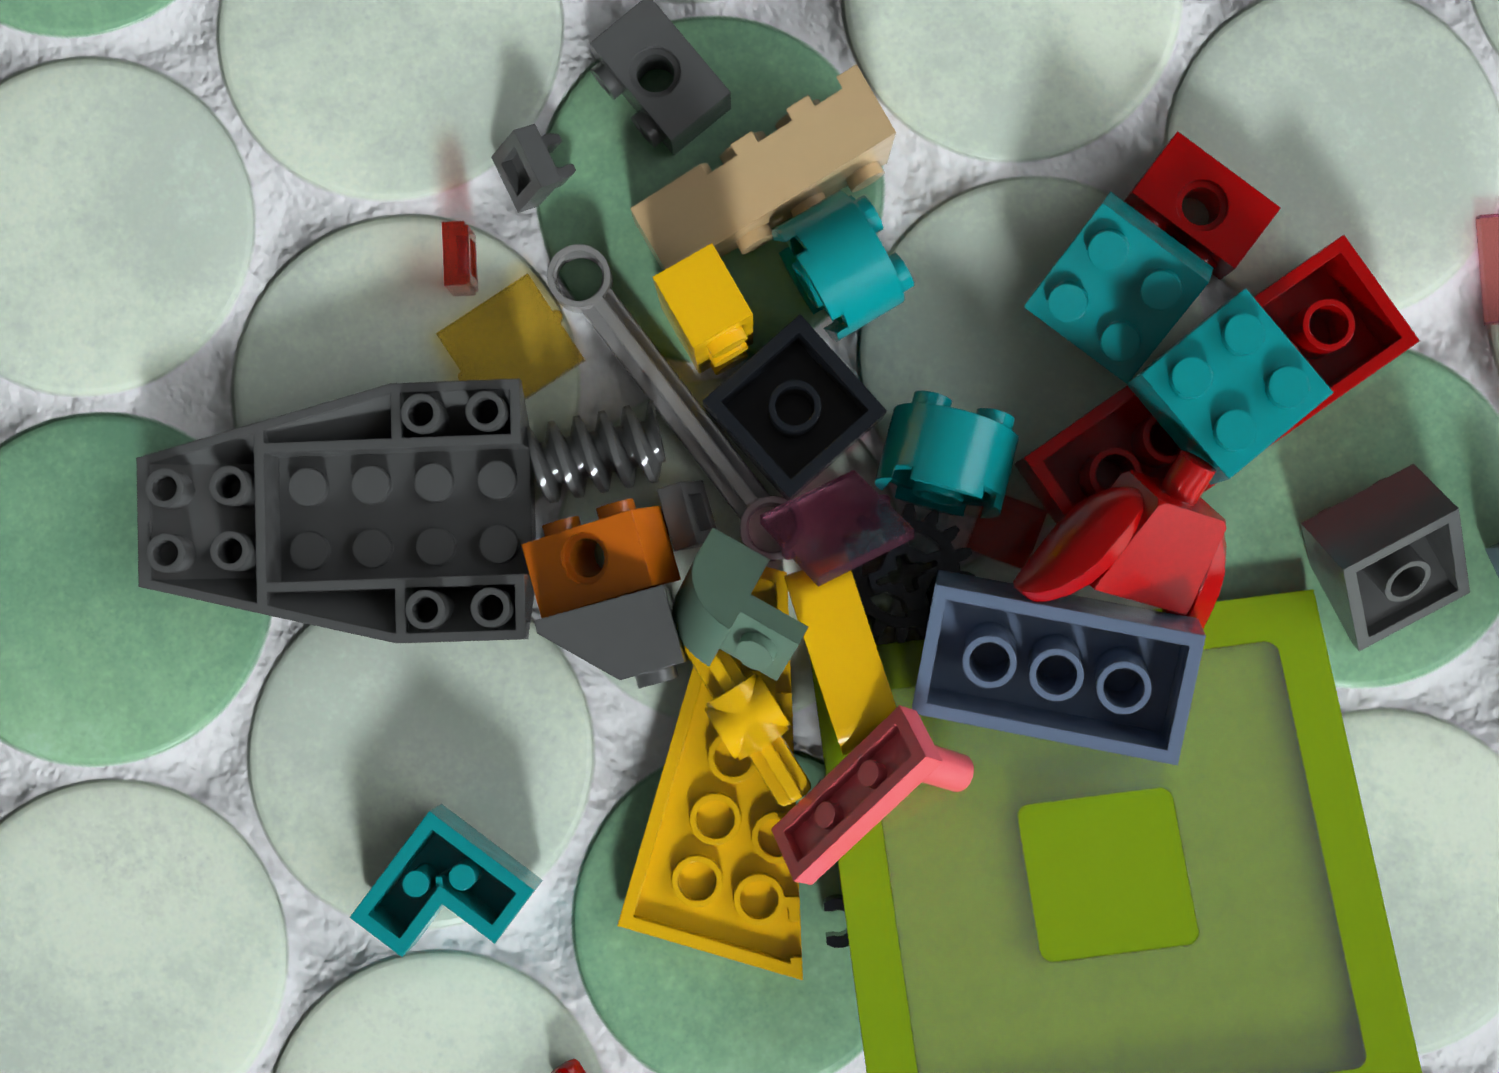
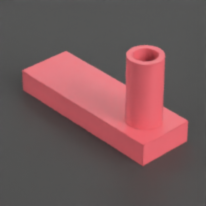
M899 705L771 828L793 881L808 885L814 884L919 784L925 783L952 792L963 791L972 781L974 774L973 762L966 754L934 745L918 712Z

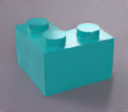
M440 804L426 814L349 918L401 957L416 945L444 906L495 944L543 880L443 804Z

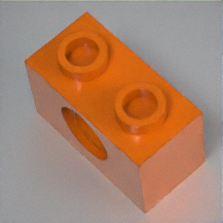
M633 498L613 502L596 508L599 520L581 525L579 516H573L550 522L542 526L545 537L521 544L541 618L681 580L661 506L636 509ZM597 543L604 552L605 559L602 569L597 564L594 554Z

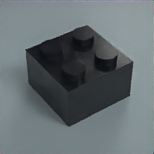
M801 314L702 400L704 409L783 498L791 501L878 424L887 412Z

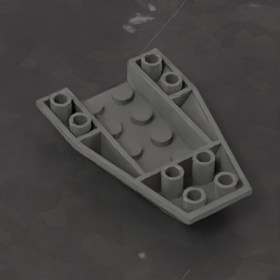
M521 379L390 383L137 457L138 586L392 643L528 639L535 593L521 544L536 540L535 483L527 436L529 421Z

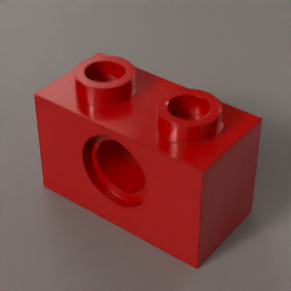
M1178 131L1164 146L1124 199V202L1212 266V275L1219 280L1236 269L1281 209V207ZM1193 198L1205 205L1209 214L1207 225H1196L1186 219L1182 211L1183 199Z

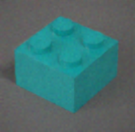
M1110 191L1023 307L1127 384L1208 285L1213 267Z
M1246 288L1226 301L1126 384L1181 450L1202 458L1216 469V473L1209 483L1210 485L1233 477L1334 393Z

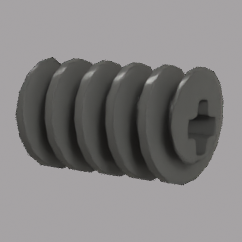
M653 400L648 401L645 421H639L630 405L623 406L620 426L616 427L605 410L598 411L595 431L589 432L579 415L573 416L570 436L567 437L563 436L555 421L548 422L545 441L542 442L538 441L530 426H527L529 451L537 483L549 503L559 502L562 483L564 482L575 498L584 497L587 478L589 477L600 493L609 492L613 472H616L624 487H634L638 467H641L651 483L659 482L662 462H666Z

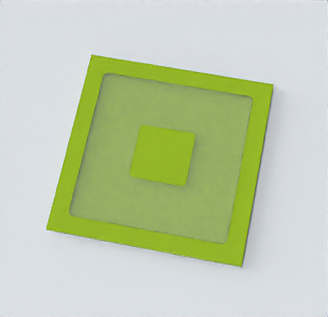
M1314 589L1216 601L1203 629L1206 638L1178 766L919 715L934 745L969 756L973 762L974 774L969 786L960 792H952L925 783L919 784L838 860L866 1073H1422ZM920 639L905 641V643L896 642L876 645L896 707L901 705L912 709L925 640ZM810 658L825 772L827 775L847 755L843 756Z

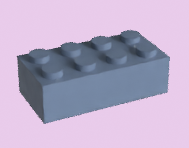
M938 569L912 709L923 716L1178 766L1206 635L1198 618L1076 595H1068L1045 602H1033L1020 593L1013 583Z

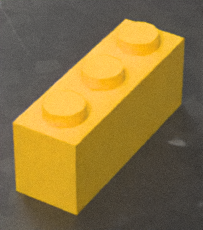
M713 243L653 276L661 308L699 374L712 368L715 375H719L748 358L745 350L748 349L749 345L753 344V313Z

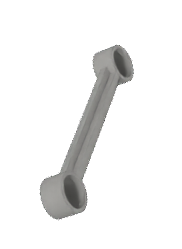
M583 244L570 245L558 251L551 259L547 270L548 286L557 302L569 311L584 314L650 401H654L656 410L741 519L740 535L743 544L767 557L770 561L781 560L791 555L797 549L803 537L804 524L800 512L790 501L768 494L612 290L613 276L605 257L595 248ZM578 258L593 261L602 271V283L599 290L593 297L583 301H574L566 298L560 293L561 290L557 284L561 268L566 263ZM765 507L781 508L791 515L794 521L795 532L791 542L786 548L777 552H766L754 545L749 535V522L752 515Z

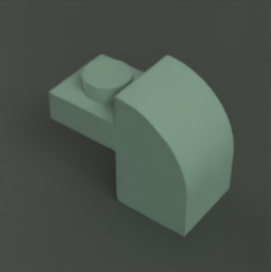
M712 528L697 552L675 596L673 616L678 635L687 649L707 666L711 665L719 649L740 660L745 666L758 670L777 681L800 644L808 626L751 595L770 559L715 528Z

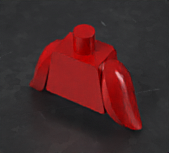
M1182 450L1177 455L1163 480L1133 470L1122 473L1111 488L1096 492L1078 502L1059 520L1013 581L1014 587L1028 600L1045 602L1071 595L1090 585L1094 590L1161 608L1162 612L1198 618L1204 629L1219 597L1226 566L1227 546L1224 534L1226 531V520L1201 498L1216 473V469L1202 458Z

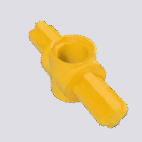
M684 645L686 655L713 697L711 701L706 703L705 712L734 759L738 757L739 760H742L749 756L779 805H790L805 796L811 790V782L782 736L789 730L788 726L790 723L761 675L753 674L746 678L735 658L719 649L711 665L707 666L696 658Z

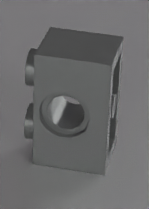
M653 0L640 1L589 43L596 63L590 69L591 73L612 99L615 100L621 94L637 111L631 117L632 122L654 148L663 142L669 151L676 155L731 109V92ZM653 69L666 70L674 77L672 84L661 92L645 90L640 86V80L645 73Z

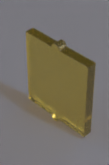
M528 273L436 333L461 371L458 374L459 381L519 378L522 381L525 400L586 361L561 324L564 319L563 314L559 310L552 311Z

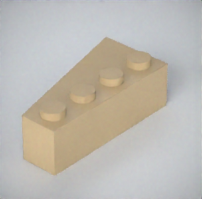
M857 64L836 77L842 89L820 102L819 99L812 100L811 96L807 95L786 109L788 114L776 123L775 127L777 130L772 134L766 136L764 131L755 133L750 131L730 144L731 146L719 157L723 163L720 167L712 171L708 163H701L630 208L637 228L662 271L713 243L720 257L739 248L742 254L750 253L773 238L772 228L791 217L797 216L846 186H849L852 192H857L884 175L885 172L881 166L888 162L896 131Z

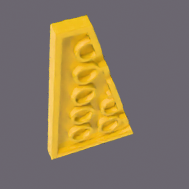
M766 566L751 595L789 615L788 589L784 578L787 572ZM735 658L746 678L753 674L761 675L790 723L788 726L789 730L782 736L794 754L790 660L776 681L758 670L745 666L740 660ZM693 666L617 926L803 980L799 882L793 881L771 831V828L796 805V802L786 806L779 805L749 756L742 760H739L738 757L734 759L705 712L706 703L711 701L713 697Z

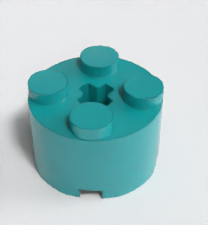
M841 190L772 230L773 240L787 241L789 247L779 252V255L793 283L813 315L825 309L833 323L823 329L836 342L903 303L905 300L904 292L915 286L912 275L901 257L895 252L888 256L876 233L883 230V224L868 198L863 195L855 199L852 195L848 196Z
M923 390L914 392L912 403L895 406L877 470L875 486L883 491L887 484L891 482L897 485L894 498L940 513L964 516L966 505L983 506L980 518L999 516L1019 441L1018 435L1012 430L1015 418L1006 412L992 408H978L976 413L951 407L952 400L949 397Z

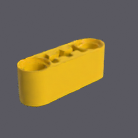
M845 555L784 576L797 619L808 626L803 637L843 756L848 755L897 708Z

